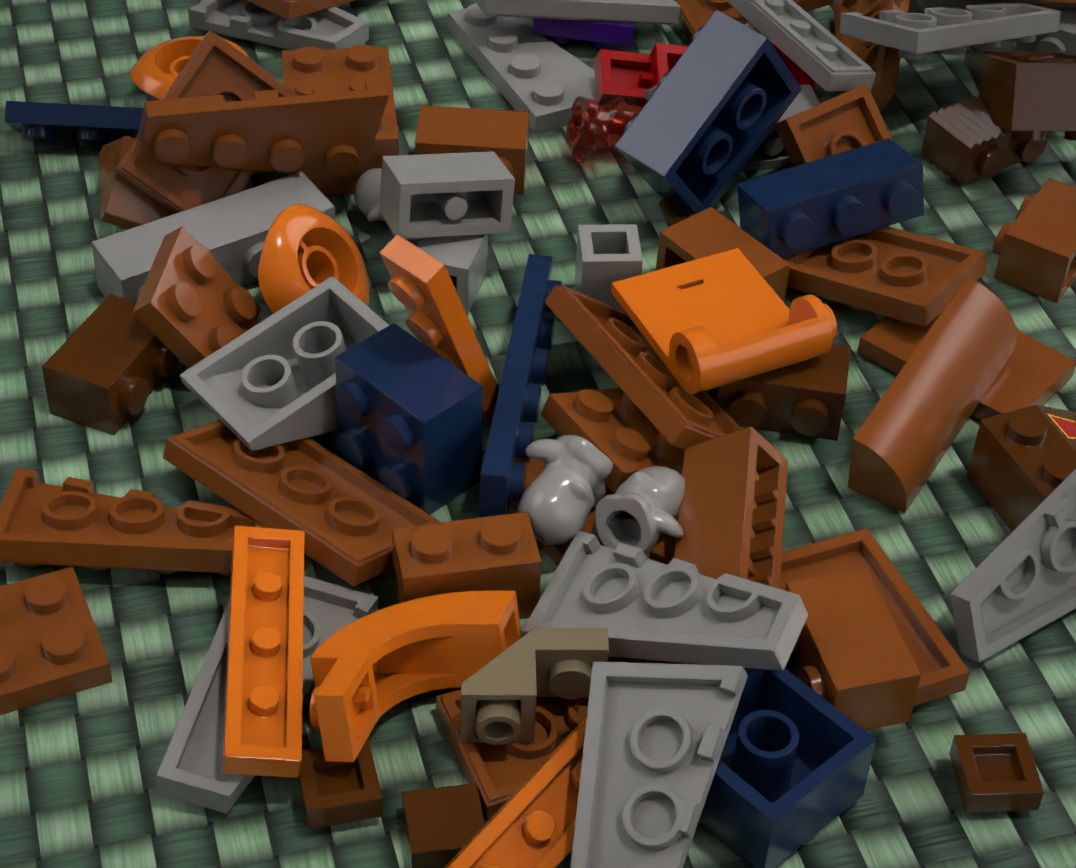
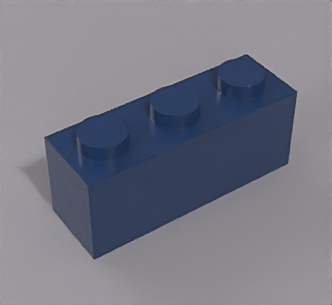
M885 139L737 184L741 229L782 259L924 215L923 164L891 139Z

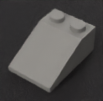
M331 276L181 373L180 377L183 384L251 451L338 430L337 402L335 399V357L386 328L389 324Z

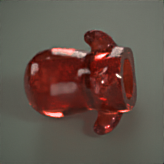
M578 96L573 103L566 130L567 143L576 161L585 163L588 155L599 148H609L621 153L615 145L623 136L628 122L635 116H638L643 107L626 104L621 97H617L605 105H599L592 99Z

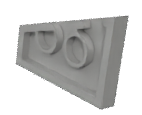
M204 0L188 9L189 27L205 31L212 30L214 33L287 50H297L306 46L320 49H344L362 45L369 40V22L335 6L289 20L247 0Z
M1076 469L950 594L960 655L981 662L1076 609Z

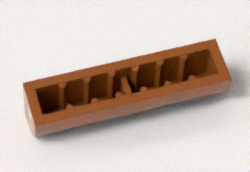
M966 277L852 438L849 489L906 513L1015 350L1017 333L1013 318L1003 302L988 288Z
M753 427L685 448L682 477L685 478V493L678 512V523L683 529V537L676 538L674 558L695 564L701 575L717 579L727 573L780 589L788 460ZM664 661L663 664H694V663H682V662Z

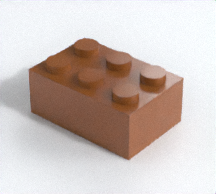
M356 45L344 49H320L306 46L297 50L282 51L283 83L299 95L313 94L312 86L337 84L338 92L364 90L365 81L386 80L389 98L364 173L370 169L382 168V156L399 155V136L388 47ZM306 175L324 196L354 195L355 187L359 180Z

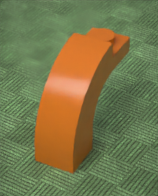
M516 591L452 592L409 600L368 614L343 627L325 640L310 657L315 684L310 700V722L314 731L321 733L325 761L354 762L375 724L390 708L410 697L429 691L461 688V683L522 638Z

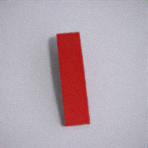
M656 43L650 54L600 49L594 60L597 105L643 108L648 102L643 92L658 85L660 79L672 70L689 46ZM771 43L799 85L810 84L814 93H816L815 81L776 45Z

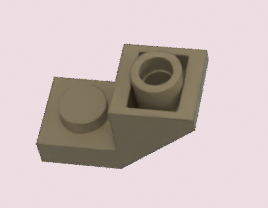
M535 627L461 683V742H483L492 745L534 743L537 697H560L564 699L589 697L593 662H608V628Z

